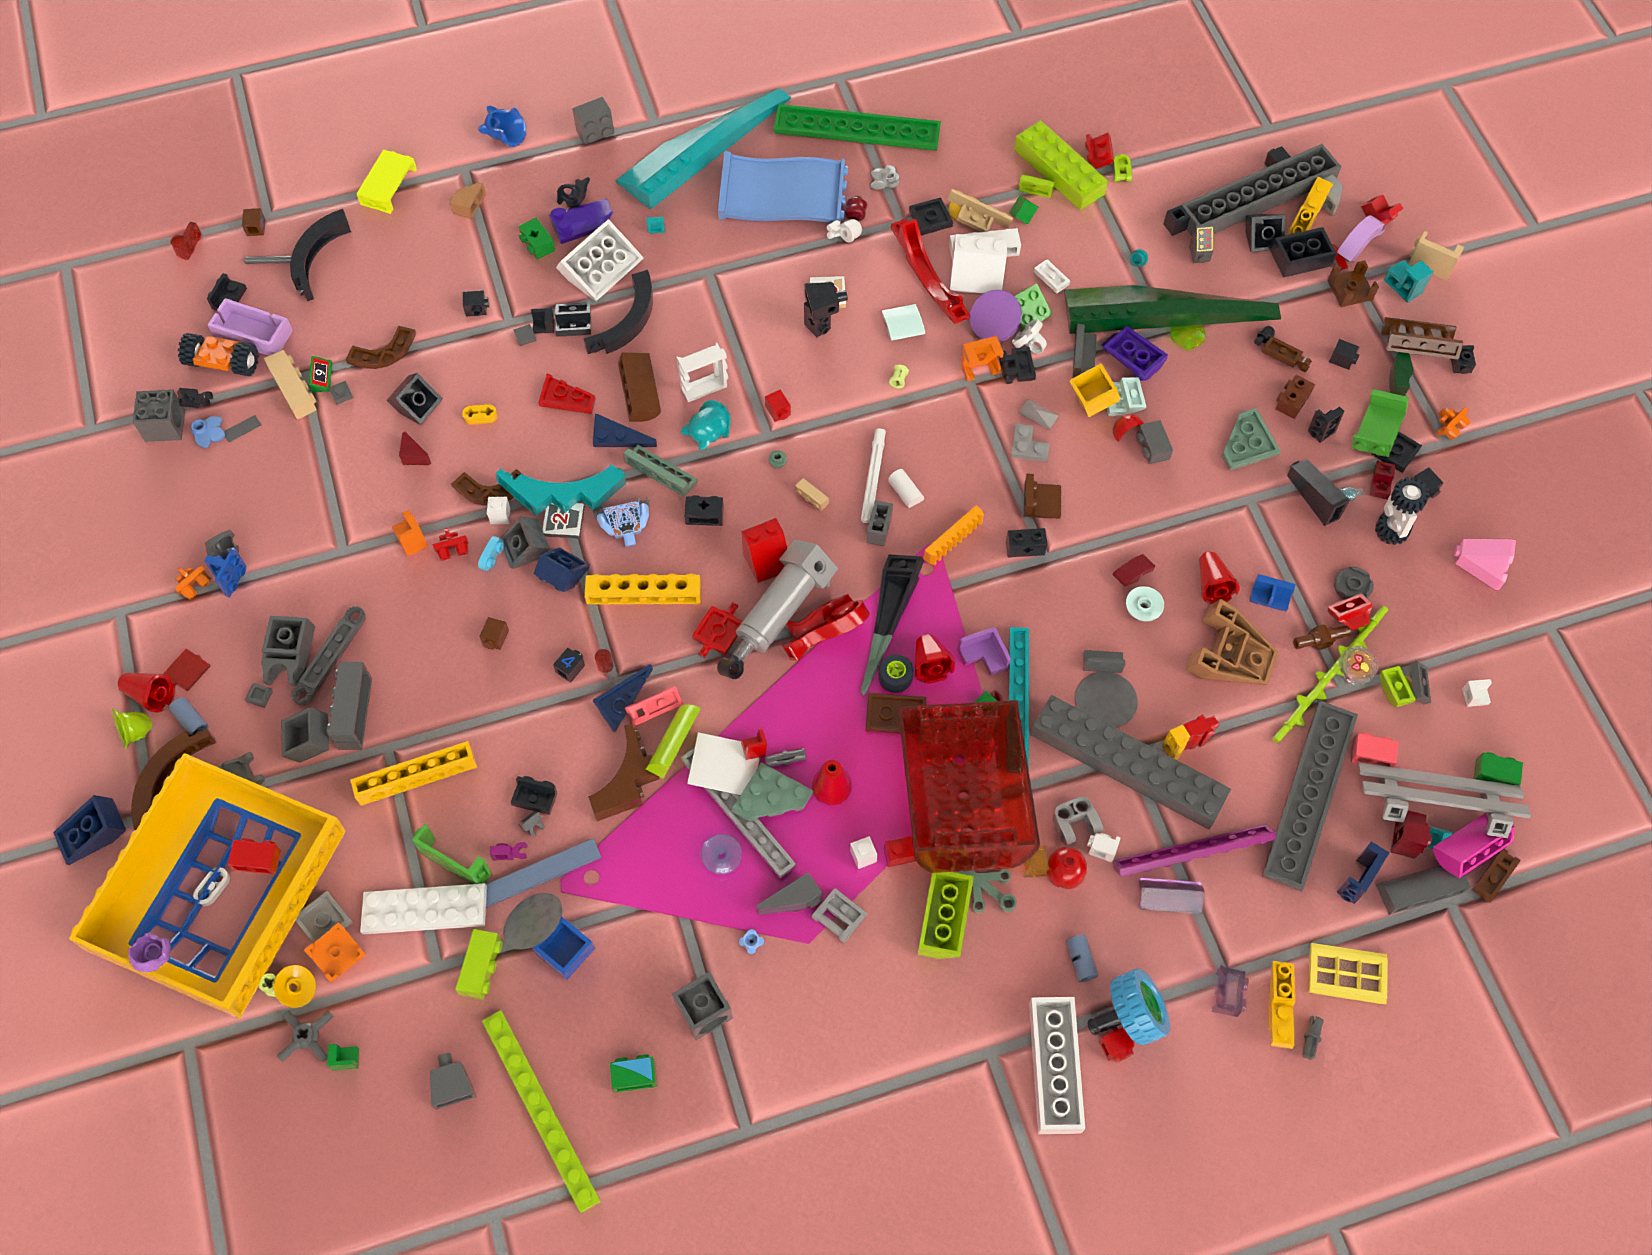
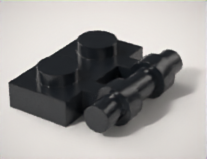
M1030 347L1012 349V355H1007V352L1003 351V357L999 358V362L1003 367L1002 376L1006 384L1013 382V376H1017L1018 382L1036 379ZM1014 363L1015 368H1010L1009 364Z

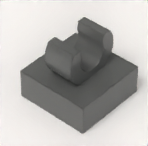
M535 811L518 823L523 831H528L534 837L536 836L533 831L534 826L538 825L540 829H544V825L539 822L542 817Z

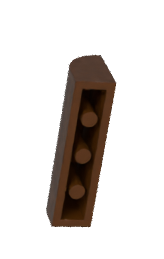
M622 352L618 366L629 422H643L654 419L661 413L650 354Z

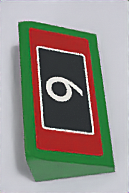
M311 356L309 387L312 392H330L332 360Z

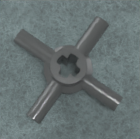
M290 1010L284 1012L282 1016L294 1029L292 1034L293 1042L282 1050L277 1057L283 1062L298 1048H310L321 1062L326 1061L327 1053L320 1047L317 1040L319 1037L318 1030L334 1017L328 1010L313 1024H301ZM305 1033L308 1035L306 1039L303 1037Z

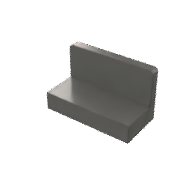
M1084 650L1083 671L1123 672L1125 666L1123 652Z

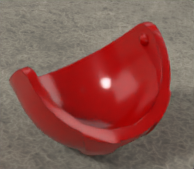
M1123 415L1115 422L1113 435L1117 441H1120L1129 429L1144 423L1136 415Z

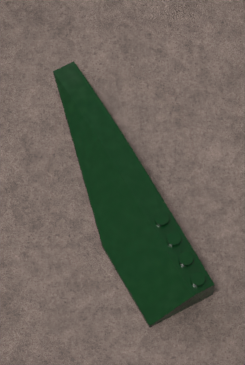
M1138 285L1064 290L1069 334L1076 333L1077 324H1084V333L1120 331L1126 326L1135 330L1281 320L1279 303Z

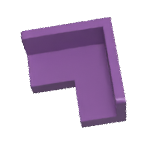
M995 627L961 638L957 650L965 665L983 660L990 676L1008 670L1011 657Z

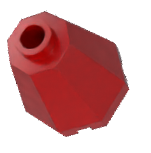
M924 634L916 640L915 675L917 680L921 681V679H924V682L927 684L939 682L947 678V673L950 672L952 674L955 671L953 655L935 636Z

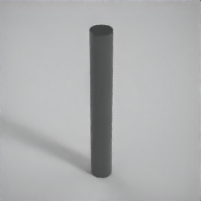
M291 256L244 257L245 264L290 263Z

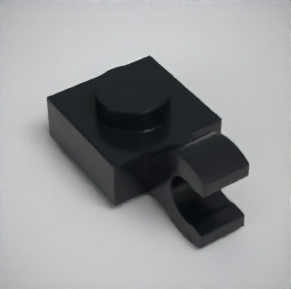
M179 388L177 391L180 406L199 408L200 404L208 406L210 405L209 399H213V394L209 391L198 394L197 389Z

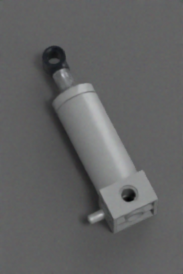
M794 539L779 560L785 567L736 630V634L742 642L733 654L719 660L717 670L720 675L731 679L740 678L744 672L743 660H746L753 649L761 653L766 652L813 587L824 589V587L828 588L831 585L830 579L836 573L838 567L817 544Z

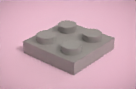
M328 891L305 907L296 919L297 924L313 943L338 922L345 929L353 923Z

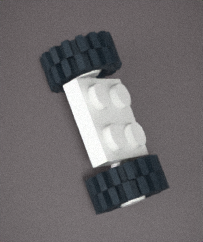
M1405 477L1404 480H1399L1393 488L1384 506V512L1380 515L1375 531L1378 532L1377 536H1382V541L1386 539L1387 544H1390L1391 541L1393 545H1396L1397 542L1399 544L1403 541L1405 542L1417 518L1416 513L1419 510L1422 511L1425 507L1430 493H1428L1429 488H1425V483L1420 484V479L1414 481V477H1411L1410 480L1408 477Z

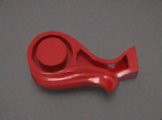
M849 594L840 596L811 611L800 622L789 620L786 625L794 639L783 643L781 646L790 660L798 662L807 649L819 642L832 639L856 628L869 617L870 613L862 600L853 601Z

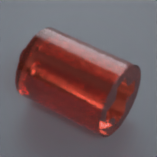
M606 649L598 650L595 654L597 668L602 673H608L614 666L611 653Z

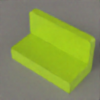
M1024 174L1021 175L1018 191L1051 198L1055 185L1052 181Z

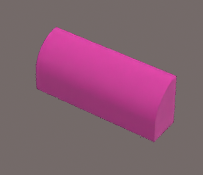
M1484 813L1433 847L1434 855L1446 871L1461 878L1513 843L1515 826L1512 825L1508 838L1487 835L1485 829L1488 824V818L1486 813Z

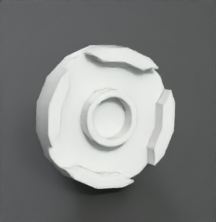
M1037 318L1029 322L1022 332L1019 331L1013 338L1012 343L1014 346L1020 348L1025 344L1027 347H1030L1033 353H1042L1047 345L1046 340L1039 333L1043 323ZM1034 342H1038L1041 348L1035 346Z

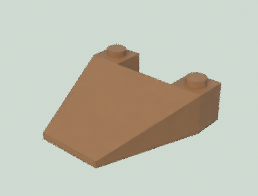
M1222 599L1209 605L1203 622L1218 630L1211 651L1202 647L1191 653L1185 670L1201 679L1267 685L1278 651L1237 608Z

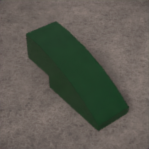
M1397 353L1390 371V393L1405 396L1410 388L1409 379L1414 372L1410 353Z

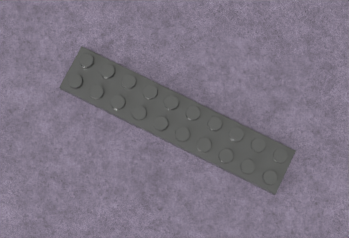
M1323 701L1318 702L1275 834L1276 839L1273 840L1262 874L1263 877L1301 892L1304 889L1358 714Z

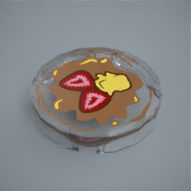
M1354 646L1342 653L1339 660V668L1347 681L1362 685L1370 682L1376 676L1378 663L1374 654L1369 649L1363 646Z

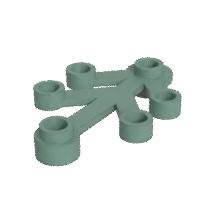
M955 855L950 860L951 871L974 876L972 885L974 902L972 909L975 913H982L985 908V903L982 901L981 888L999 902V906L1004 912H1012L1015 909L1017 901L1013 895H1003L987 882L999 881L1003 884L1008 883L1011 878L1008 870L976 873L971 868L983 867L987 871L992 870L995 865L994 859L992 857H985L984 859L969 860L964 855ZM990 861L992 865L986 866L985 862ZM957 863H962V864H963V867H962V868H958V867L956 866V864H957ZM1006 874L1008 878L1002 879L1001 875ZM1004 902H1010L1011 907H1005ZM977 903L981 904V905H982V908H981V909H977V908L975 907V904H977Z

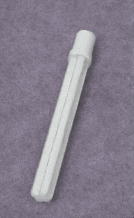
M880 428L875 430L874 440L872 441V453L861 515L863 523L870 522L875 502L886 433L884 429Z

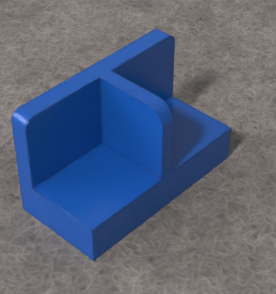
M1258 574L1253 584L1250 602L1286 612L1296 584Z

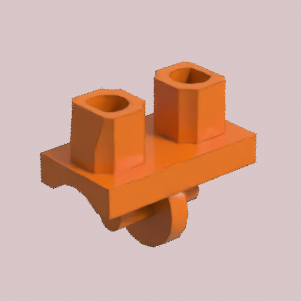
M1466 407L1460 412H1455L1453 408L1442 409L1439 412V416L1441 418L1440 422L1444 424L1436 433L1439 436L1445 434L1450 440L1456 438L1461 432L1455 425L1463 429L1471 423L1466 416L1469 410Z
M201 565L195 571L191 567H188L185 571L179 568L177 571L180 575L175 578L179 584L174 589L179 596L183 595L191 600L197 594L192 586L197 582L202 588H205L211 583V580Z

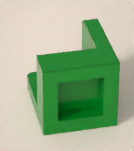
M1019 195L1009 213L1022 222L1029 224L1039 207Z
M328 1044L327 1067L332 1071L358 1069L359 1048L357 1046L341 1048L337 1044Z

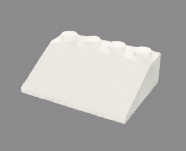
M608 219L561 260L556 268L570 283L594 301H597L644 258Z

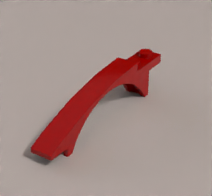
M905 218L892 223L891 230L906 253V260L932 299L954 324L969 319L971 316L963 304L962 295L949 291L936 274L924 248L917 220L908 221Z

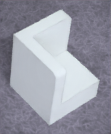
M1491 679L1468 681L1462 691L1467 707L1489 705L1491 703L1487 691L1488 687L1492 684Z

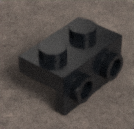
M517 776V786L510 802L511 806L550 815L557 797L556 786L549 781L541 782L529 776Z

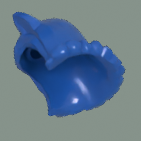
M487 106L488 114L484 124L478 127V131L489 135L495 140H501V142L509 147L519 146L525 139L527 126L517 108L513 107L508 111L506 109L498 110L494 106Z

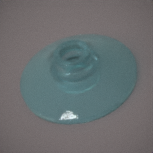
M726 834L712 836L704 843L701 850V859L704 866L716 874H726L733 871L739 865L742 858L740 844L735 838ZM720 854L726 855L724 859L718 858Z

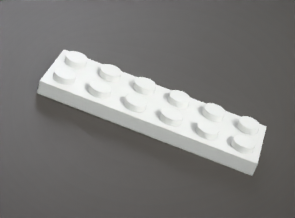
M483 883L363 892L360 932L362 934L485 926L487 885Z

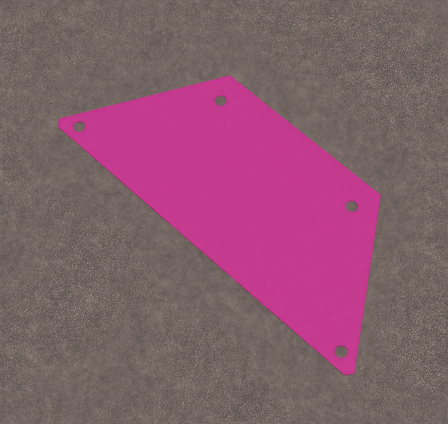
M927 544L915 556H922L924 558L925 549L931 544ZM943 557L941 561L937 560L935 566L932 565L934 571L931 575L925 576L919 573L918 577L920 579L882 657L883 660L887 656L897 654L910 660L914 672L909 688L899 693L885 690L879 682L878 666L865 695L863 696L861 693L875 629L880 596L879 588L863 602L870 615L862 624L842 635L822 641L717 736L741 741L742 739L757 737L758 729L762 728L767 741L765 756L779 754L783 750L788 752L804 748L806 760L792 762L788 766L783 764L771 768L811 790L814 776L828 760L838 761L849 775L852 782L851 792L848 798L841 804L828 805L818 801L814 794H812L803 810H791L781 815L758 818L796 863L794 869L780 879L706 789L687 784L690 770L684 766L597 846L601 859L567 873L560 880L561 892L744 931L754 929L758 934L809 944L826 927L821 922L813 920L812 915L834 888L853 901L888 866L884 853L885 841L919 835L1001 754L990 716L987 719L984 716L980 717V722L976 726L972 725L975 716H971L969 719L965 718V713L968 710L975 709L972 703L983 692L974 662L965 665L957 650L960 639L966 637ZM924 634L935 636L953 655L955 671L952 674L950 672L947 673V678L943 681L927 684L924 682V679L920 681L916 678V640ZM868 693L927 697L925 734L911 735L866 731ZM958 734H963L968 738L969 743L964 748H958L954 745L953 738ZM760 757L759 765L761 763L766 765L765 757ZM870 836L877 852V862L857 869L850 852V843ZM595 870L599 873L600 879L595 885H587L584 882V875L587 871ZM808 872L822 891L821 902L813 908L809 906L804 910L796 912L788 911L763 915L757 913L756 905ZM828 910L824 912V915L831 921L835 918Z

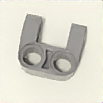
M1086 797L1075 798L1060 804L1055 809L1053 823L1065 846L1076 842L1075 834L1070 825L1080 821H1085L1093 835L1103 831L1102 822L1090 800ZM1077 806L1084 807L1086 811H1079ZM1064 813L1068 818L1062 819L1058 814Z

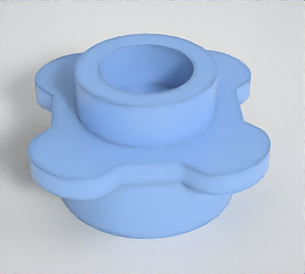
M750 929L744 937L739 939V944L744 946L749 954H754L756 949L764 944V939L759 937L754 929Z

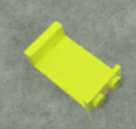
M383 149L356 193L360 205L391 214L394 209L391 199L408 170L417 171L414 158Z

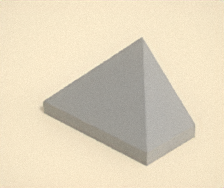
M1029 399L1019 410V414L1050 430L1059 415Z

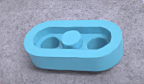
M491 537L479 559V569L488 571L494 567L498 553L500 554L504 548L502 538Z

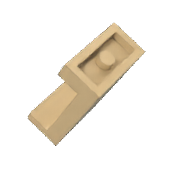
M1425 231L1422 237H1417L1414 243L1417 247L1413 246L1408 256L1411 259L1408 264L1413 266L1422 260L1433 271L1432 275L1447 281L1464 247L1457 245L1455 251L1447 249L1425 239L1428 234Z

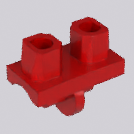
M445 528V534L439 536L442 542L432 544L441 561L451 558L449 553L451 548L456 547L458 556L468 554L467 544L469 542L466 535L457 537L458 532L450 533L449 528Z

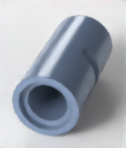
M185 697L176 699L169 706L170 712L190 736H193L198 731L209 728L208 724Z
M1077 935L1067 939L1066 945L1078 982L1097 978L1099 975L1086 935Z

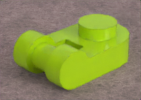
M1119 154L1114 158L1113 163L1114 182H1119L1120 180L1131 182V160L1127 155Z

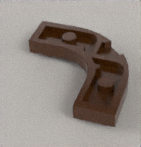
M398 326L387 346L377 350L352 346L346 362L347 364L369 369L390 366L404 357L417 333L415 329Z
M517 469L511 473L514 479L522 474ZM465 472L451 483L452 488L478 505L488 506V497H507L508 501L514 498L500 484L493 486L481 485Z

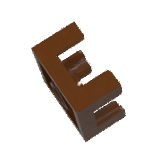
M1365 260L1357 262L1353 271L1339 274L1341 266L1333 267L1327 281L1340 307L1374 299L1379 286L1374 281L1370 287L1365 277L1368 269Z

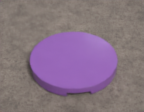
M988 291L981 295L972 306L970 312L971 327L981 339L997 336L999 342L1005 341L1018 330L1022 315L1021 305L1007 291Z

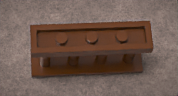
M1385 317L1381 330L1382 335H1389L1385 347L1387 351L1458 360L1463 346L1462 340L1453 339L1457 328L1453 325Z

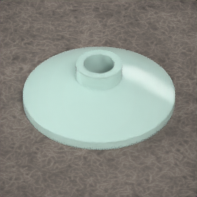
M1137 587L1128 594L1126 608L1130 615L1140 621H1153L1162 614L1164 600L1161 594L1153 588Z

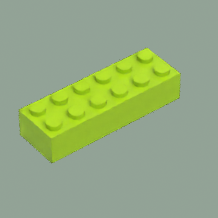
M1041 120L1016 136L1014 150L1046 180L1054 182V187L1080 211L1105 195L1108 180Z

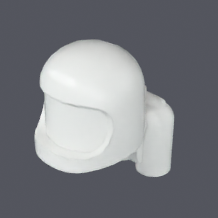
M850 219L842 224L836 220L827 225V230L829 231L827 237L832 239L841 236L846 242H852L854 238L860 236L862 226L855 219Z

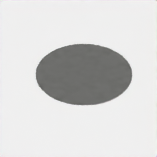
M1112 672L1091 674L1082 680L1076 690L1075 702L1077 708L1114 728L1128 723L1137 710L1138 700L1133 686L1125 678Z
M539 893L528 897L518 904L506 920L503 932L505 942L514 949L522 950L532 948L547 939L556 929L562 916V904L559 898L550 893Z

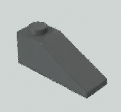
M808 872L756 905L757 913L763 915L804 910L809 906L813 908L821 902L822 891Z

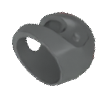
M227 530L206 541L207 555L213 557L221 556L226 559L231 548L236 549L239 553V546L233 542L235 534L231 530Z

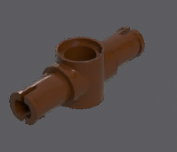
M1324 624L1314 627L1308 635L1294 638L1293 645L1296 649L1317 646L1318 650H1322L1333 645L1336 639L1349 637L1351 630L1346 625L1337 628H1327Z

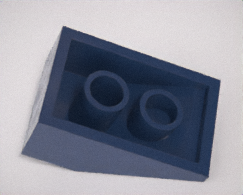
M93 795L53 833L66 865H71L113 843L126 831V828L113 798Z

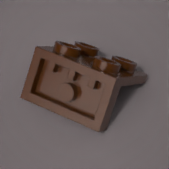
M1026 473L1024 483V517L1060 519L1061 485L1037 484V481H1034V474Z

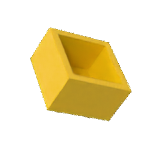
M1102 363L1069 380L1074 394L1088 417L1121 400L1116 386Z

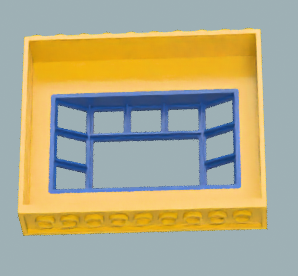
M184 753L176 761L171 775L165 779L160 793L153 798L150 809L142 816L137 830L133 831L130 835L129 842L125 849H122L119 853L114 867L110 868L107 872L106 880L96 890L91 904L84 909L83 917L73 927L69 939L85 951L240 1019L346 830L338 818ZM221 807L241 816L232 840L213 832ZM249 818L267 826L264 840L271 841L274 830L291 836L295 840L283 861L278 862L276 874L270 881L234 946L229 950L188 932V929L202 907L199 904L200 900L207 899L210 892L207 888L211 882H217L221 873L218 870L220 867H226L233 840L241 839L247 819ZM209 838L228 846L216 870H212L214 868L196 861ZM191 867L206 873L213 872L198 900L178 890ZM174 896L194 904L180 928L161 920L162 915ZM155 926L176 934L170 941V950L183 938L203 946L188 964L169 957V960L156 971L140 972L135 970L132 964L129 963V948L132 947L139 937H143L145 933H150ZM210 950L227 956L216 976L195 968Z

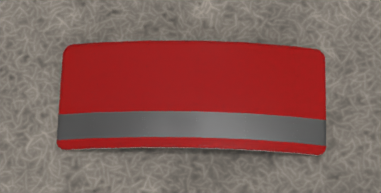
M1332 244L1337 253V251L1339 250L1338 247L1335 244ZM1337 253L1333 266H1341L1340 271L1348 269L1344 257Z

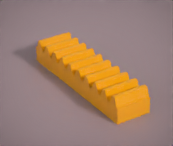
M977 505L925 549L923 559L928 564L934 566L937 560L941 561L942 556H946L947 551L951 552L952 546L956 547L957 542L961 543L962 538L966 539L968 533L971 534L973 529H977L978 524H982L984 517L982 509Z

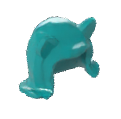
M715 400L704 402L699 412L691 417L687 425L683 426L681 434L690 436L697 442L700 451L705 450L710 443L717 441L720 436L728 438L731 417L727 407Z

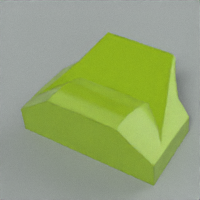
M1400 666L1385 669L1379 673L1382 689L1390 704L1397 708L1415 702L1416 699L1412 693L1413 687L1408 677L1403 674Z

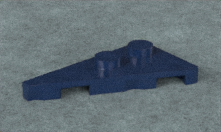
M595 414L593 447H636L637 445L641 447H657L656 439L604 416Z
M651 664L593 699V703L613 732L617 730L627 714L625 707L633 704L653 671Z

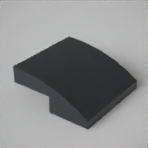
M590 302L556 304V337L591 335Z

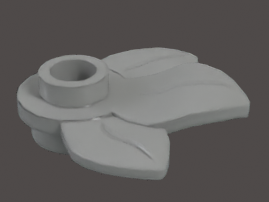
M887 165L884 169L876 168L872 170L871 176L875 180L870 184V188L879 190L885 187L894 188L898 186L900 176L896 173V168Z

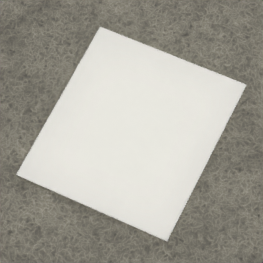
M698 732L687 784L741 795L757 770L760 758L746 760L741 741Z

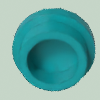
M1142 249L1135 250L1131 255V262L1135 266H1144L1148 261V255Z

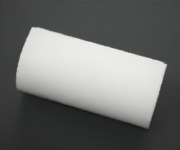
M903 469L896 470L890 475L888 482L908 509L924 500L922 493Z

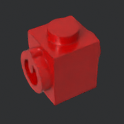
M1111 1028L1106 1031L1107 1035L1103 1036L1099 1041L1108 1061L1114 1059L1117 1063L1134 1054L1135 1042L1124 1028Z

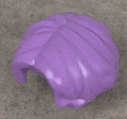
M145 933L143 937H139L132 947L129 948V963L132 964L135 970L140 972L156 971L169 960L171 951L170 940L168 938H158V936L151 933Z

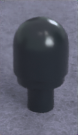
M1271 326L1263 327L1258 332L1254 343L1257 346L1261 343H1267L1271 336L1274 337L1275 335L1274 328Z

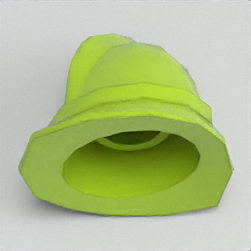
M112 708L114 723L125 750L130 743L145 738L147 733L151 731L153 724L146 714L140 712L121 713Z

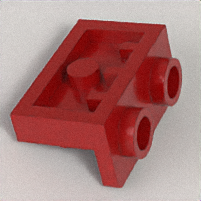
M1105 133L1095 138L1087 134L1085 146L1089 153L1087 154L1089 164H1093L1095 169L1113 163L1114 156L1110 134Z

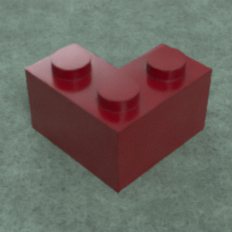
M1408 810L1404 823L1395 821L1391 853L1415 859L1420 853H1423L1427 846H1430L1432 835L1429 834L1430 827L1426 823L1427 815Z

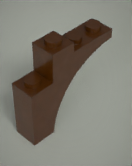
M632 723L624 725L627 747L619 771L604 788L588 796L597 821L643 805L641 798L645 796L641 786L660 779L659 776L646 770L652 755L647 756L644 745L639 746L638 741L641 740L638 728L633 729Z

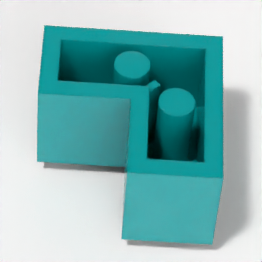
M1403 260L1388 270L1384 281L1408 303L1423 293L1433 271L1422 260L1413 266Z

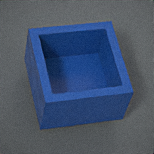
M562 916L553 933L543 942L533 947L535 954L566 980L571 977L595 949L593 942Z

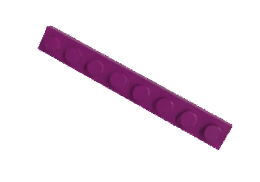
M1263 824L1113 860V866L1120 877L1131 876L1134 873L1148 872L1159 867H1169L1175 863L1189 862L1200 857L1207 858L1213 854L1227 853L1233 849L1247 848L1258 843L1265 844L1268 841L1275 840L1276 836L1275 831L1268 824Z

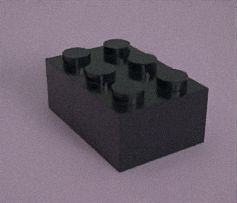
M1323 227L1277 237L1271 248L1272 256L1283 278L1331 267L1337 254Z

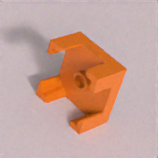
M997 336L963 344L960 366L966 381L975 379L971 368L988 364L992 375L1001 373L997 356L1002 358L1004 352Z
M340 922L304 949L330 982H333L366 955Z

